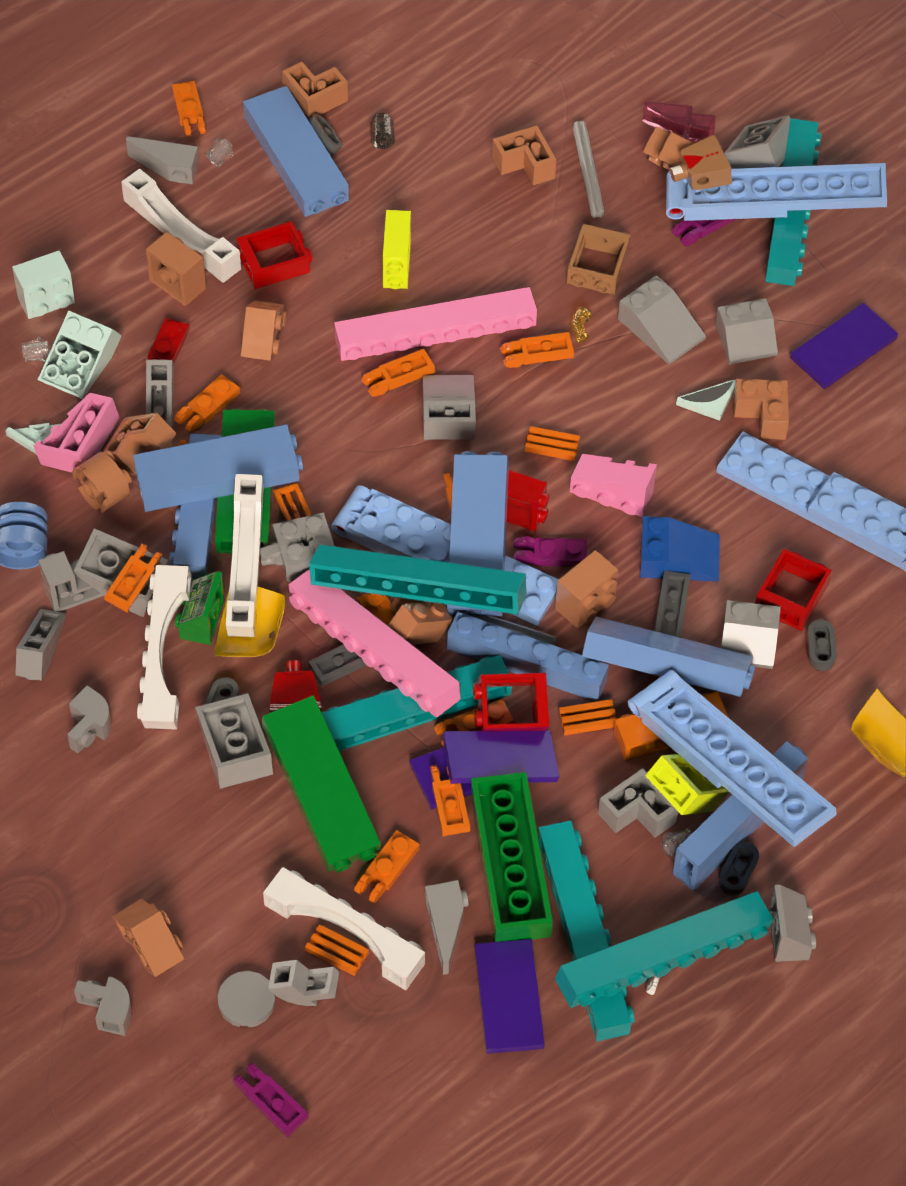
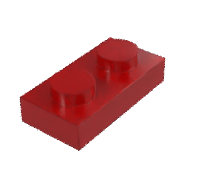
M165 318L148 354V360H172L175 363L189 333V324Z

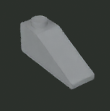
M126 137L127 154L129 157L169 181L193 184L199 165L198 146Z
M146 360V414L158 413L172 428L174 363L172 360Z
M45 609L39 610L16 648L15 676L25 677L28 680L42 681L50 667L66 620V613Z
M458 880L425 886V903L443 975L449 974L464 919V907L468 906L466 890H460Z

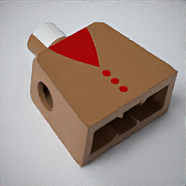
M715 135L680 151V165L670 168L673 182L687 179L691 189L695 191L732 184L731 166Z

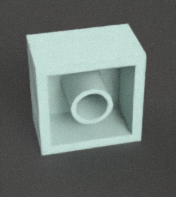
M60 250L12 267L17 296L28 319L42 316L45 313L65 308L75 303L71 273Z

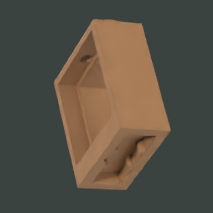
M583 224L568 266L567 284L615 295L629 252L631 235ZM585 248L619 256L613 275L579 268Z

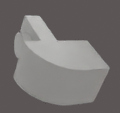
M87 685L69 703L71 717L79 723L67 736L70 748L78 754L84 747L87 748L93 743L96 735L105 741L111 730V719L106 700Z
M298 960L275 962L272 964L268 990L289 1003L317 1006L318 1000L335 998L339 971L334 967L309 970Z
M110 976L106 987L97 981L88 980L83 982L78 980L74 990L76 1001L80 1004L98 1007L95 1017L98 1030L126 1036L132 1018V1008L126 987L119 980Z

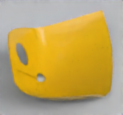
M258 587L255 637L228 636L227 634L228 592L214 655L256 657L269 653L275 645L285 609V596ZM274 631L273 638H269L270 633Z
M876 689L856 716L851 730L879 763L906 778V718Z

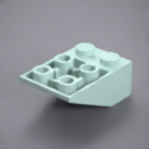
M68 311L38 380L83 399L111 360L122 335L109 327Z

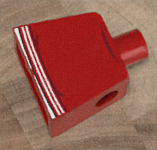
M291 660L286 662V672L274 674L269 712L271 713L314 695L322 713L314 673L312 671H302V663L300 661Z

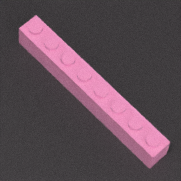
M530 287L334 322L335 341L341 361L356 360L361 357L378 356L388 352L405 351L410 348L427 347L433 344L454 342L471 337L477 338L482 335L503 333L520 328L526 329L536 326L537 309Z
M310 569L288 584L289 600L295 609L302 610L313 623H318L322 626L329 636L341 641L349 652L356 653L368 667H373L387 682L391 681L395 684L406 697L410 696L423 711H428L437 718L460 700L459 682L344 591L337 588L311 585Z

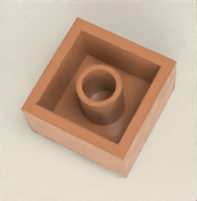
M166 232L146 249L149 280L184 306H187L206 289L203 256L197 250H192L186 246L180 238Z
M593 551L557 581L555 610L577 629L584 623L589 624L601 609L610 607L615 601L618 569L599 552Z

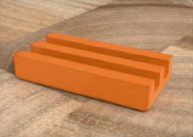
M530 426L524 452L575 461L580 436ZM532 442H533V443H538V444L547 445V446L532 444ZM557 447H559V448H564V449H570V450H572V451L563 450V449H558Z
M298 483L273 490V496L284 521L292 519L282 499V494L285 495L294 518H301L290 494L291 491H294L304 516L311 515Z
M612 699L559 708V717L564 736L614 728L615 719H617ZM609 717V719L593 721V719ZM579 721L587 722V723L574 724V725H568V724H567V723H573V722H579Z
M320 924L316 928V933H313L310 942L305 946L306 952L353 976L357 974L369 954V949ZM316 944H319L331 950L333 953L339 956H343L355 962L354 966L316 947Z

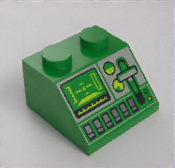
M216 571L192 580L189 601L184 600L182 602L184 606L183 611L178 612L176 616L175 627L179 628L180 639L211 645L225 602L222 572Z

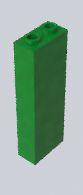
M223 410L222 437L276 427L275 411ZM272 487L264 488L260 548L270 545ZM234 494L218 497L215 531L216 553L232 554Z
M314 695L263 715V729L327 871L335 870L337 873L350 868L352 862L360 859L362 862L376 857V852L380 851L381 842Z

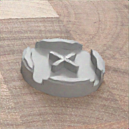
M252 971L237 972L229 976L220 986L217 995L219 1011L223 1018L237 1027H256L265 1022L273 1013L275 994L268 990L269 980L260 973Z

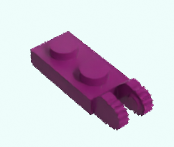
M736 219L683 220L674 226L672 233L676 237L681 236L691 228L692 231L683 236L681 243L688 247L696 243L699 238L709 235Z
M521 536L513 540L515 548L524 549V551L518 550L514 552L513 559L524 564L575 567L587 557V539H533L529 536Z
M250 1063L246 1070L258 1084L252 1088L239 1075L233 1078L234 1084L288 1138L309 1119V1114L269 1075L266 1076L257 1066Z

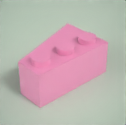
M89 393L68 413V418L61 425H55L50 429L51 434L42 442L38 441L33 445L40 464L72 472L73 469L99 453L120 418L113 398Z
M582 454L571 476L570 492L578 497L597 501L604 506L620 509L629 515L643 517L654 492L657 464L649 463L648 467L636 466L635 461L627 460L625 464L613 462V459L609 457Z

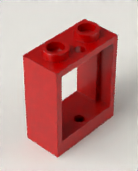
M292 221L236 238L237 249L240 251V260L254 290L310 273V262L313 261L311 251L308 247H304L303 235L300 229L296 230ZM287 243L290 244L296 258L261 269L254 253Z
M509 470L507 522L536 532L539 524L545 523L549 509L546 508L550 498V494H547V482Z
M783 549L756 595L755 604L781 607L779 621L802 631L829 585L832 570L826 568L821 563H815L802 557L797 552ZM784 570L817 585L805 607L772 593Z
M546 673L480 675L477 683H473V698L478 699V710H475L474 714L475 726H479L480 731H546L549 728ZM531 686L533 723L489 724L487 687Z

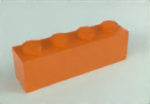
M718 692L700 694L728 717ZM625 714L615 719L613 734L624 760L671 747L642 723V718L632 714Z

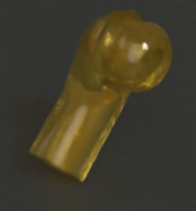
M585 307L577 308L569 323L579 343L589 338L583 325L589 321L588 318L592 317V313Z

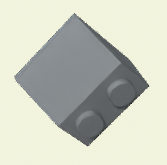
M766 298L718 307L715 326L729 364L778 355L774 319Z
M727 600L721 648L753 656L751 665L755 667L773 669L781 607Z
M774 885L769 912L774 919L770 927L775 962L809 960L812 949H816L815 932H810L809 926L813 919L812 908L806 905V897L782 885Z

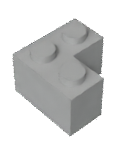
M64 551L47 555L45 558L38 560L45 593L53 610L56 612H61L104 596L73 573L79 560L69 564Z
M643 768L600 798L598 815L615 833L638 819L656 838L676 823L678 811L645 776L647 772Z

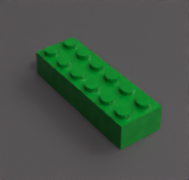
M521 772L471 778L470 795L494 941L550 938L552 936L553 920L527 773Z

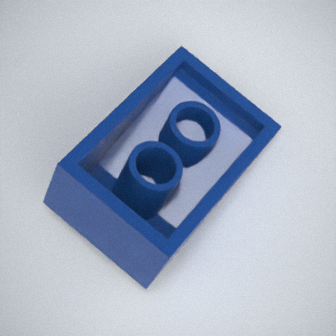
M643 516L640 578L663 579L664 570L691 574L690 580L719 582V534L669 517Z

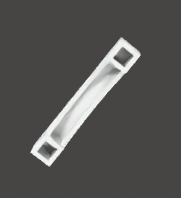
M138 169L121 182L124 201L163 234L168 232L172 236L180 238L192 250H197L203 256L204 268L222 283L241 270L240 251L224 237L220 239L215 238L191 223L164 196L157 187L156 181L141 169Z
M236 474L232 565L226 615L228 636L255 637L264 493L262 475Z
M156 565L155 574H151L150 589L154 590L153 599L148 600L147 608L148 616H151V622L145 628V641H149L148 651L143 652L142 663L143 667H146V674L140 680V693L144 694L143 703H139L137 709V717L141 719L144 728L177 730L180 703L176 695H170L166 686L163 672V648L166 633L175 612L184 600L189 601L192 575L188 566Z
M282 867L263 892L264 905L286 919L290 915L316 917L339 925L357 936L372 950L382 964V977L404 990L408 989L425 965V952L420 945L413 941L407 942L399 937V934L392 928L382 927L369 914L357 912L352 909L347 901L341 898L335 899L322 886L310 884L305 881L300 873L294 870L290 872Z

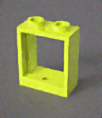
M386 210L383 247V288L408 289L411 211Z
M679 754L662 755L645 775L681 815L713 812L729 794V791L723 786L717 788L709 780H706L699 771Z

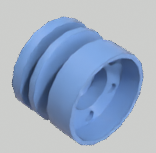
M10 502L0 506L1 566L15 570L35 568L39 566L38 560L47 556L48 515L43 508L28 502Z

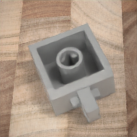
M324 512L272 524L274 542L270 543L269 546L260 548V561L262 566L282 565L286 580L289 582L294 581L308 571L309 562L319 544L334 546Z

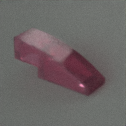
M645 101L643 121L653 128L658 126L693 143L714 135L716 115L692 113V106Z

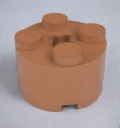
M109 450L97 453L72 471L74 481L79 478L81 486L78 489L84 499L95 510L101 508V513H104L130 494L128 484L132 482L131 477L126 470H120L113 454Z

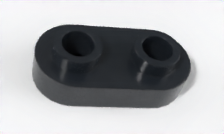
M742 842L733 847L719 877V886L725 893L730 895L740 894L748 885L759 861V851L753 844ZM744 857L747 858L749 861L742 862L740 858ZM735 880L737 884L732 885L728 881Z

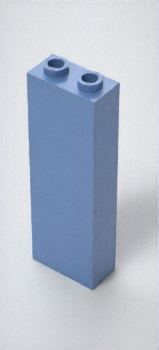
M287 86L243 101L246 122L305 217L349 201L348 183Z
M282 425L133 455L135 472L145 512L232 495L235 491L236 474L262 475L264 488L299 481V470H303V464L300 454L295 455L294 449H297L295 434L289 433L288 425Z
M471 451L462 452L461 455L454 454L449 563L505 570L509 477L507 455H503L500 452L477 455ZM447 604V610L450 615H456L457 612L469 616H503V612Z
M595 617L587 631L582 654L586 658L657 676H663L668 671L673 670L688 684L741 697L744 688L749 689L755 671V666L751 665L753 656L600 617Z
M786 741L773 756L803 780L808 757L799 747L792 746ZM731 795L677 848L672 874L694 892L729 857L733 847L738 843L744 842L764 821L734 795Z

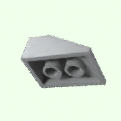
M789 115L745 126L724 153L731 169L779 167L785 159L790 126Z
M657 275L620 300L618 320L669 365L706 339V335L675 291Z
M94 529L73 573L105 596L131 555L134 556L139 547ZM147 551L141 560L149 564L154 554ZM161 557L158 565H167L168 560ZM150 579L129 610L144 617L147 611L148 600L153 598L154 590L150 589Z
M248 693L195 707L210 762L220 789L273 775L271 753Z

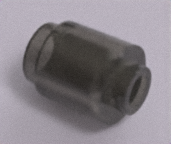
M386 113L374 115L370 122L371 143L378 149L390 148L395 143L394 122Z

